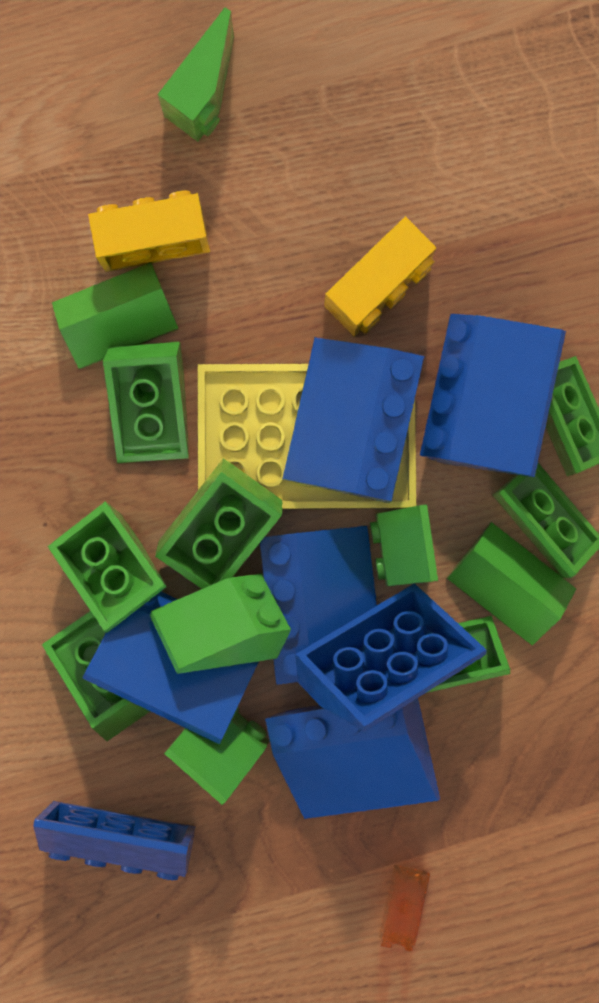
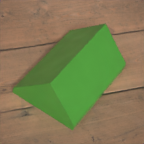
M151 262L52 302L59 330L78 369L103 360L108 347L141 345L179 329Z
M576 356L559 362L546 422V430L567 477L599 464V407Z
M539 463L537 464L535 477L515 475L492 495L562 578H571L576 575L599 549L598 532Z
M492 522L488 524L446 578L532 646L561 619L576 591L573 585Z
M492 616L458 623L487 650L486 655L428 692L511 674Z

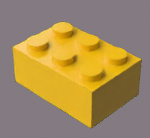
M187 190L171 193L169 199L155 201L152 197L134 200L132 206L118 208L116 204H108L98 207L96 209L97 212L88 214L95 255L105 272L210 252L203 210L198 193L191 194Z
M405 216L325 294L324 307L353 336L357 335L360 331L367 334L380 321L381 310L386 305L390 309L395 307L406 295L405 292L409 288L407 285L411 281L418 284L432 270L430 267L435 263L432 258L437 247Z

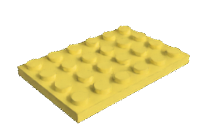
M198 364V490L224 458L282 500V509H377L416 506L415 400L392 502L385 503L282 479L309 364Z

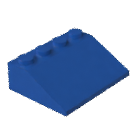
M450 314L420 456L448 465L535 477L566 331L480 315Z
M315 337L282 479L380 502H392L424 356L390 348Z
M368 526L264 537L260 542L264 580L291 628L278 658L273 659L276 685L298 682L296 653L377 606Z
M414 583L296 653L295 657L298 683L324 709L366 731L485 656L487 650Z
M161 591L111 631L105 633L82 679L220 744L259 661L177 674L150 617L152 610L178 600Z
M418 698L366 731L359 729L320 705L286 710L265 719L273 756L304 819L440 800Z
M53 801L35 818L33 828L39 851L49 852V858L68 861L71 857L85 859V864L94 867H106V864L110 863L121 865V870L127 873L141 874L143 870L157 872V877L178 880L179 876L186 877L196 826Z

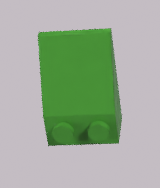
M226 7L157 94L164 117L197 142L204 134L209 136L220 120L218 115L220 113L234 41L231 11Z
M180 342L108 347L103 359V367L117 463L189 458L185 379Z
M106 501L47 546L106 633L167 587L142 543L122 514Z
M427 504L377 513L375 515L376 522H370L373 544L379 543L381 558H375L378 580L385 579L386 586L438 581Z
M262 574L229 577L154 609L150 613L152 622L177 674L277 659L291 631Z
M90 611L43 643L42 646L91 728L104 740L109 741L150 711L82 679L106 633Z
M238 707L220 744L184 728L164 753L221 805L228 800L270 742L266 737V731L255 721H247L238 713Z

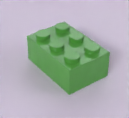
M223 458L160 538L155 557L201 589L233 577L282 516V500Z

